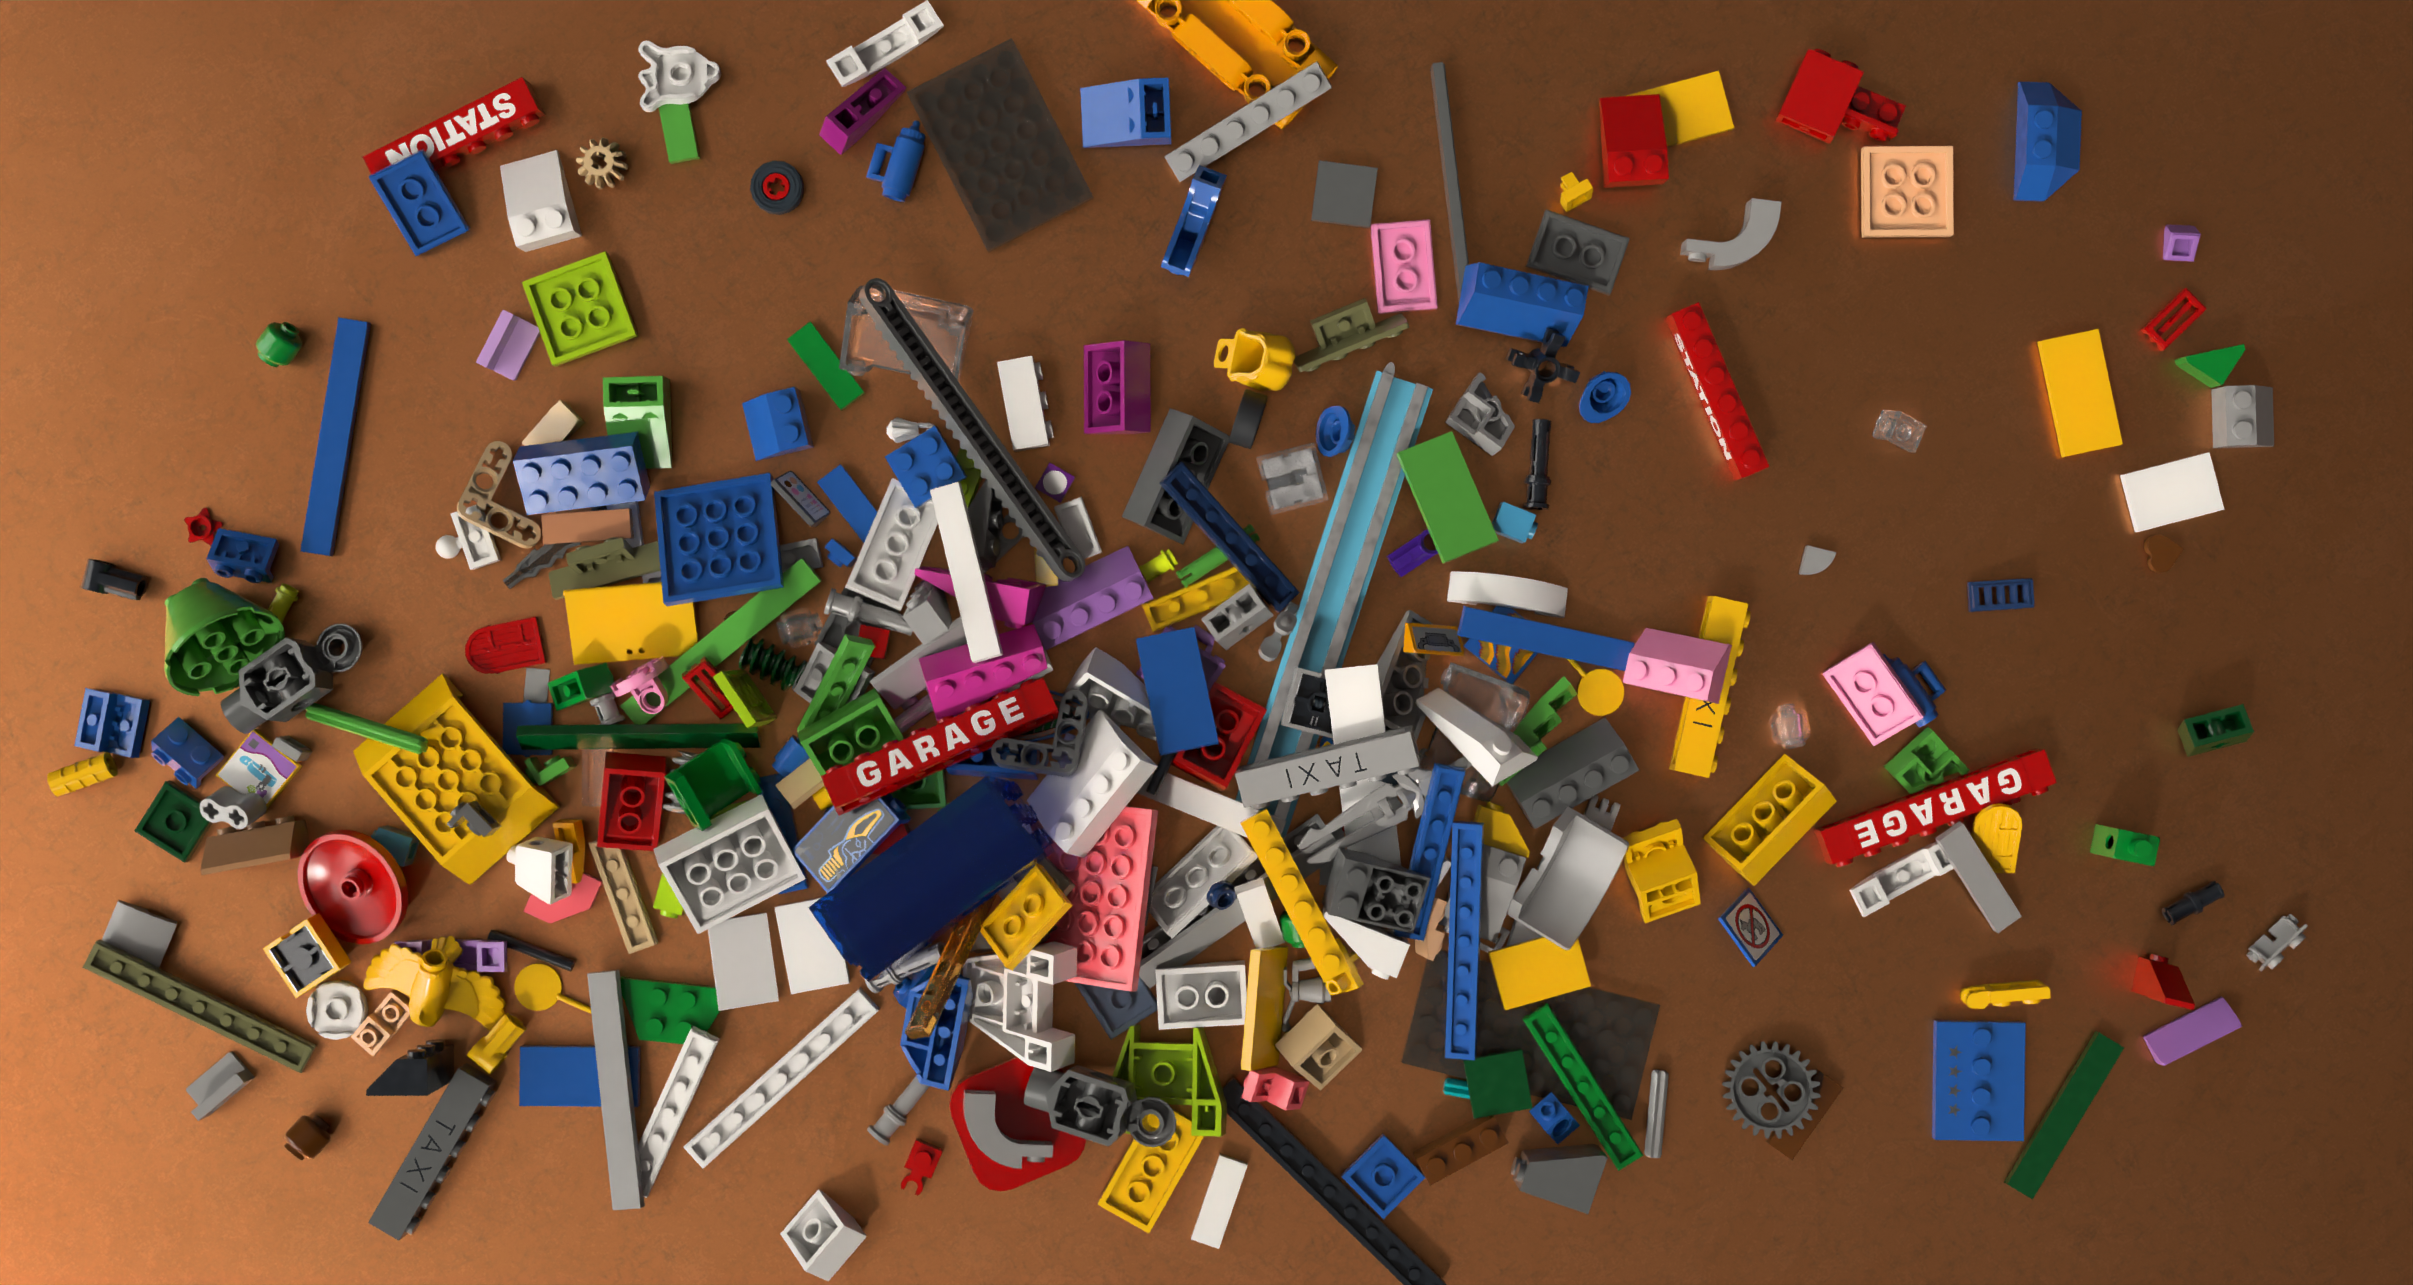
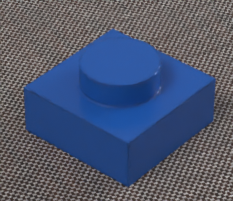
M832 538L826 544L825 548L830 552L827 557L840 568L843 564L847 567H852L857 561L858 557L838 540Z

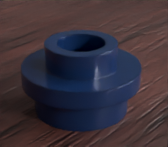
M1220 881L1213 884L1207 893V902L1210 906L1219 910L1230 907L1236 899L1234 886L1229 881Z

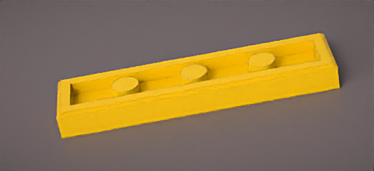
M1233 567L1193 583L1187 588H1181L1144 603L1142 607L1154 632L1221 605L1250 583Z

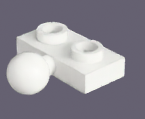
M476 505L467 508V514L471 515L473 511L483 514L479 520L485 522V512L477 509ZM457 511L451 513L458 537L444 535L437 540L436 551L441 557L446 559L453 558L463 548L470 570H475L501 560L492 533L463 520Z

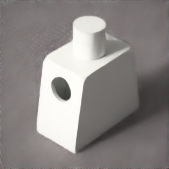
M534 837L517 846H512L508 850L506 858L508 862L515 865V881L517 885L550 905L571 895L572 843L544 837Z

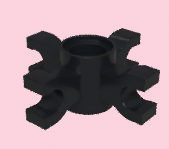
M1546 328L1541 348L1534 349L1529 354L1510 348L1506 359L1511 361L1513 366L1527 368L1531 372L1521 393L1524 396H1528L1527 399L1529 401L1539 403L1545 383L1552 382L1557 377L1576 383L1580 372L1575 370L1573 365L1559 363L1555 358L1565 339L1557 330ZM1547 361V365L1542 370H1538L1540 364Z

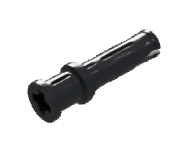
M1532 420L1529 475H1526L1524 483L1527 484L1526 502L1523 503L1524 509L1549 510L1550 505L1547 504L1548 486L1551 485V480L1547 475L1551 420Z

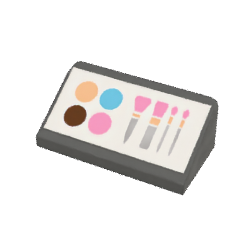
M788 471L771 482V486L809 526L817 527L830 515V510L794 472Z

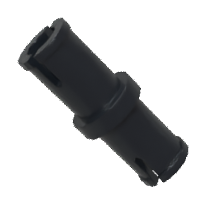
M2215 880L2211 881L2195 892H2186L2182 899L2162 908V914L2168 923L2175 925L2178 921L2193 913L2197 915L2203 912L2204 907L2218 899L2224 898V891L2219 883H2216Z

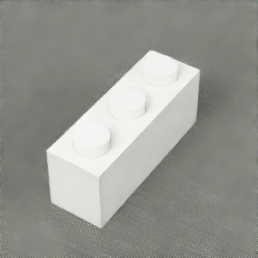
M1033 356L997 362L1013 450L1019 452L1050 446L1049 439L1054 438L1051 420L1046 421L1044 409H1049L1046 391L1040 392L1038 380H1043L1041 363H1035Z

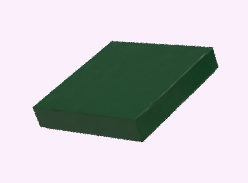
M169 780L165 781L134 831L185 863L192 857L212 822L207 821L200 812L199 807L202 800Z
M1521 1048L1476 1056L1475 1061L1463 1060L1474 1119L1533 1108Z

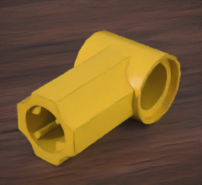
M506 1013L489 1034L483 1036L472 1047L467 1057L490 1075L506 1059V1053L527 1028L516 1016Z

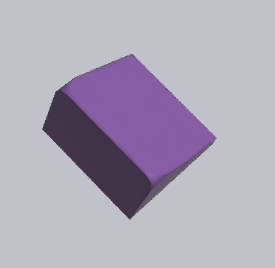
M2167 224L2164 230L2163 259L2194 262L2201 233L2195 226Z

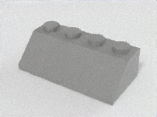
M961 616L951 623L949 630L926 645H919L870 680L873 687L894 710L902 707L905 711L919 701L916 695L924 690L927 691L919 658L967 644Z

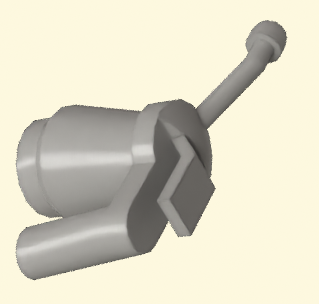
M1311 958L1293 961L1292 985L1287 981V967H1284V985L1289 990L1291 998L1283 1018L1282 1031L1285 1033L1291 1029L1289 1017L1295 1002H1299V1000L1317 1004L1331 1002L1332 995L1328 992L1325 986L1326 982L1324 983L1321 977L1299 980L1300 971L1316 968Z

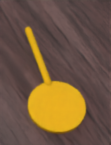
M1567 659L1582 676L1577 687V698L1585 711L1596 716H1605L1619 708L1624 698V686L1621 679L1614 672L1607 669H1594L1587 673L1577 661Z
M542 963L531 964L522 969L517 975L514 984L515 995L524 1007L534 1011H542L552 1007L558 1000H561L591 1014V1007L561 994V978L551 966Z

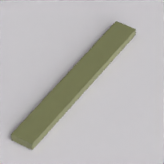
M99 939L95 942L83 965V968L299 1073L304 1072L317 1047L316 1044Z

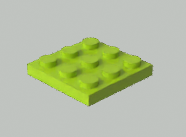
M606 251L522 282L552 366H559L638 337L610 257Z

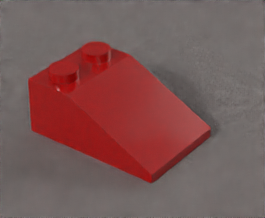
M1660 94L1599 98L1604 188L1664 184L1669 179Z
M1214 682L1208 694L1219 744L1177 752L1171 765L1223 792L1228 787L1267 709Z
M606 752L597 847L654 851L653 849L658 847L665 783L664 776L666 774L665 756Z

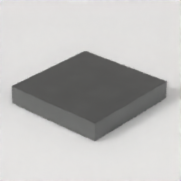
M1319 160L1311 221L1370 228L1378 168Z

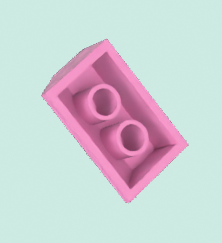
M1646 628L1629 653L1623 683L1719 704L1732 645Z

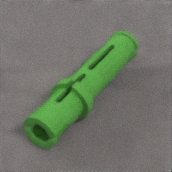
M1248 524L1243 529L1248 535L1255 531L1251 524ZM1257 533L1250 536L1254 542L1260 540ZM1215 547L1181 570L1176 571V575L1179 579H1182L1190 573L1188 577L1181 581L1184 587L1187 588L1190 584L1228 559Z

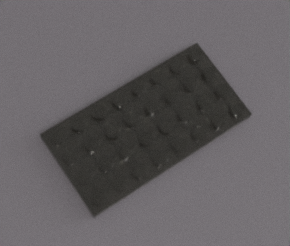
M1441 949L1436 954L1434 961L1426 958L1401 1063L1466 1079L1463 1059L1445 1058L1448 951ZM1480 959L1476 1056L1521 1048L1530 1095L1545 1098L1552 1092L1561 1103L1577 1106L1522 1020L1526 1015L1548 1003L1619 1117L1632 1120L1660 1005L1594 987H1587L1504 1010L1492 964L1490 961Z

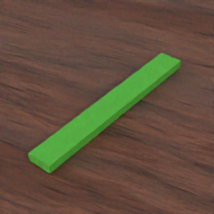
M804 557L783 573L784 588L760 591L658 675L669 696L668 703L663 709L690 688L682 679V673L688 672L695 663H700L703 657H706L714 667L718 666L750 640L752 636H755L822 581ZM704 668L702 671L705 674H708V672ZM697 675L693 677L696 682L700 680ZM655 692L647 693V702L651 706H660V696ZM631 696L620 705L634 724H646L658 714L644 712L634 696Z

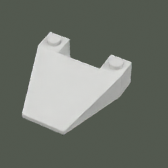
M1055 941L1036 945L1013 971L1005 967L996 953L963 959V977L971 979L973 993L969 1015L970 1023L1027 1065L1052 1072L1074 1063L1075 1034L1052 1028L1053 985L1077 977V947Z

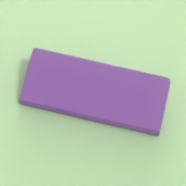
M2221 996L2144 1035L2143 1038L2155 1062L2164 1066L2241 1028L2242 1024L2224 997Z

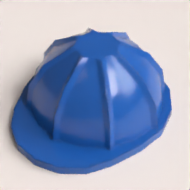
M1603 371L1589 379L1579 403V411L1584 420L1590 423H1600L1612 418L1625 408L1631 395L1630 383L1626 377L1618 372Z
M1331 406L1325 409L1319 417L1316 427V443L1323 456L1333 457L1338 453H1344L1350 448L1352 441L1355 439V425L1351 421L1349 412L1345 407Z

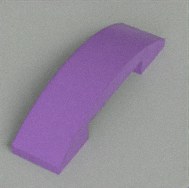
M433 939L395 941L394 943L401 948L408 947L413 953L419 952L423 956L426 951L431 950ZM455 939L460 944L463 952L453 963L454 966L465 968L466 970H477V972L507 971V941Z

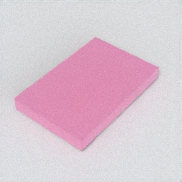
M1430 219L1371 224L1378 314L1437 309Z
M1874 642L1823 672L1825 679L1873 746L1925 716L1924 711Z

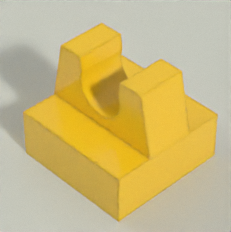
M1572 172L1561 177L1562 183L1560 186L1564 192L1561 193L1560 204L1565 212L1592 198L1593 187L1588 179L1579 183Z

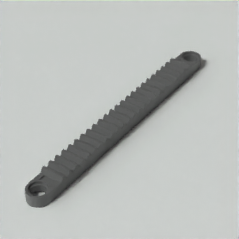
M879 278L869 280L861 288L859 299L875 322V329L883 333L882 338L890 343V350L896 351V358L903 361V368L911 372L910 378L918 382L917 387L925 392V399L931 400L932 408L939 412V418L946 421V428L953 431V438L960 441V448L966 449L968 459H973L974 467L981 470V477L988 480V487L995 490V497L1001 498L1002 506L1009 510L1008 515L1016 519L1015 525L1023 529V536L1030 539V546L1036 547V554L1043 557L1060 580L1070 582L1081 576L1085 570L1083 556L891 286ZM871 288L881 292L883 297L881 302H876L870 297L869 290ZM1064 558L1073 561L1075 565L1073 573L1064 569Z

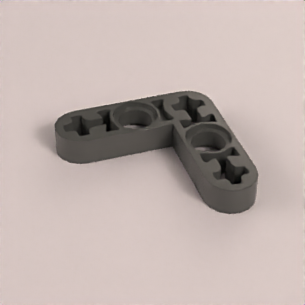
M1070 690L1063 695L1053 745L1002 738L997 740L991 748L994 762L999 767L1061 777L1072 775L1078 768L1089 709L1085 694L1079 690ZM1074 698H1077L1082 705L1078 706L1075 711L1076 719H1081L1080 721L1070 718L1071 708L1067 703H1072ZM1067 726H1073L1078 730L1077 737L1073 740H1065L1061 736L1062 730ZM1004 747H1009L1011 753L1019 754V748H1023L1021 751V763L1017 762L1018 758L1014 755H1007L1006 760H1002L998 751H1003ZM1038 750L1043 753V759L1039 764L1032 765L1026 761L1027 754L1030 751ZM1048 752H1052V758L1056 760H1062L1063 755H1067L1072 764H1066L1065 768H1061L1059 762L1050 761L1051 767H1047L1049 762Z

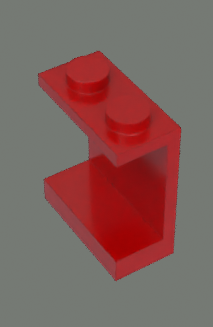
M1808 49L1775 121L1830 144L1836 135L1864 71L1859 70L1858 65L1847 60L1840 62L1831 58V55L1824 50Z

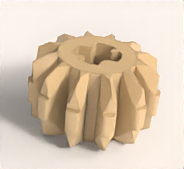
M602 137L598 145L594 139H590L589 144L591 148L589 150L584 146L580 147L581 152L585 156L576 158V162L583 165L577 172L581 176H586L585 182L588 185L595 183L598 189H603L606 182L609 187L613 188L615 187L613 180L615 177L621 181L624 180V176L619 171L628 169V165L621 162L627 155L624 151H618L620 145L615 141L609 144L608 139ZM600 159L607 163L604 168L597 164Z

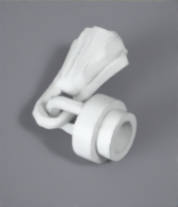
M897 417L890 421L886 431L890 439L900 443L919 436V428H927L928 430L934 424L911 422Z

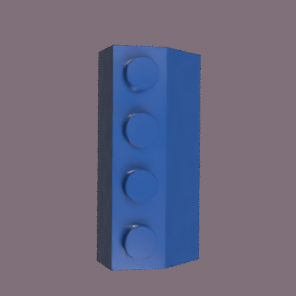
M1481 262L1466 265L1456 325L1543 343L1546 328H1551L1559 331V334L1565 337L1561 347H1567L1584 316L1589 286Z

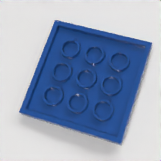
M771 473L654 492L663 603L666 606L784 588L775 492L771 486L773 481Z

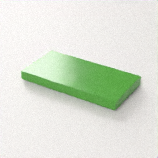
M1452 431L1396 454L1443 564L1499 541Z

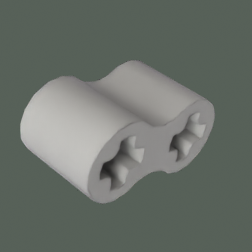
M224 786L203 799L199 809L202 816L209 822L217 823L223 821L236 829H244L266 813L267 807L264 799L256 793L241 794L229 786Z

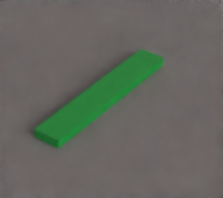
M1545 1003L1523 1017L1522 1020L1617 1170L1620 1171L1642 1157L1643 1153L1549 1004Z

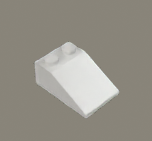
M558 150L500 166L507 216L517 248L528 252L582 236Z
M1323 906V917L1364 963L1370 967L1372 974L1387 980L1389 976L1397 978L1410 946L1407 938L1395 936L1393 931L1381 926L1328 915Z
M1245 960L1155 969L1159 1030L1245 1024L1247 1000Z

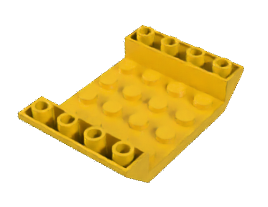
M442 673L384 724L427 738L428 749L426 752L416 754L367 738L353 753L362 775L440 865L471 885L505 856L512 846L520 843L559 809L560 806L543 786L533 785L459 700L463 696L462 693ZM477 801L501 827L493 835L487 837L478 836L473 833L467 826V820L457 827L450 828L447 822L452 818L450 815L451 811L462 802L466 804Z

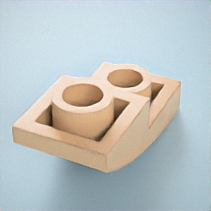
M1434 897L1424 941L1415 939L1416 953L1434 961L1436 954L1440 952L1445 935L1436 930V927L1445 915L1447 902L1437 897Z
M392 990L378 1008L364 1020L351 1038L369 1054L375 1056L410 1018V1000L400 991Z

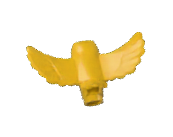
M448 936L447 938L440 937L439 939L434 938L431 950L426 951L423 956L419 952L413 953L408 947L401 948L393 943L389 949H382L380 955L373 956L371 964L366 971V978L363 984L364 989L392 988L410 997L409 1013L411 1020L419 1026H434L443 1016L445 1009L462 1012L476 1019L490 1032L505 1015L503 1008L506 1003L499 996L500 989L494 985L492 977L481 976L477 971L468 972L465 968H458L453 965L463 952L460 944L455 941L453 936Z

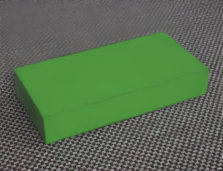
M690 103L660 106L659 112L669 163L674 164L700 159Z

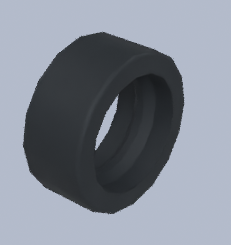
M1248 389L1245 390L1233 424L1229 443L1247 449L1252 448L1267 403V395Z

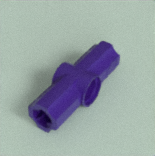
M1428 529L1386 556L1400 578L1438 554L1437 549L1429 550L1424 546V538L1427 534H1430Z

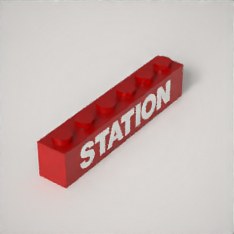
M521 77L362 158L370 174H373L424 149L436 170L441 167L448 168L459 163V158L469 153L474 155L484 151L487 148L486 145L495 140L503 141L513 135V131L521 127L529 128L536 125L540 121L539 118L546 114L531 84Z
M1697 302L1670 314L1665 320L1734 481L1768 468L1769 464L1700 303Z

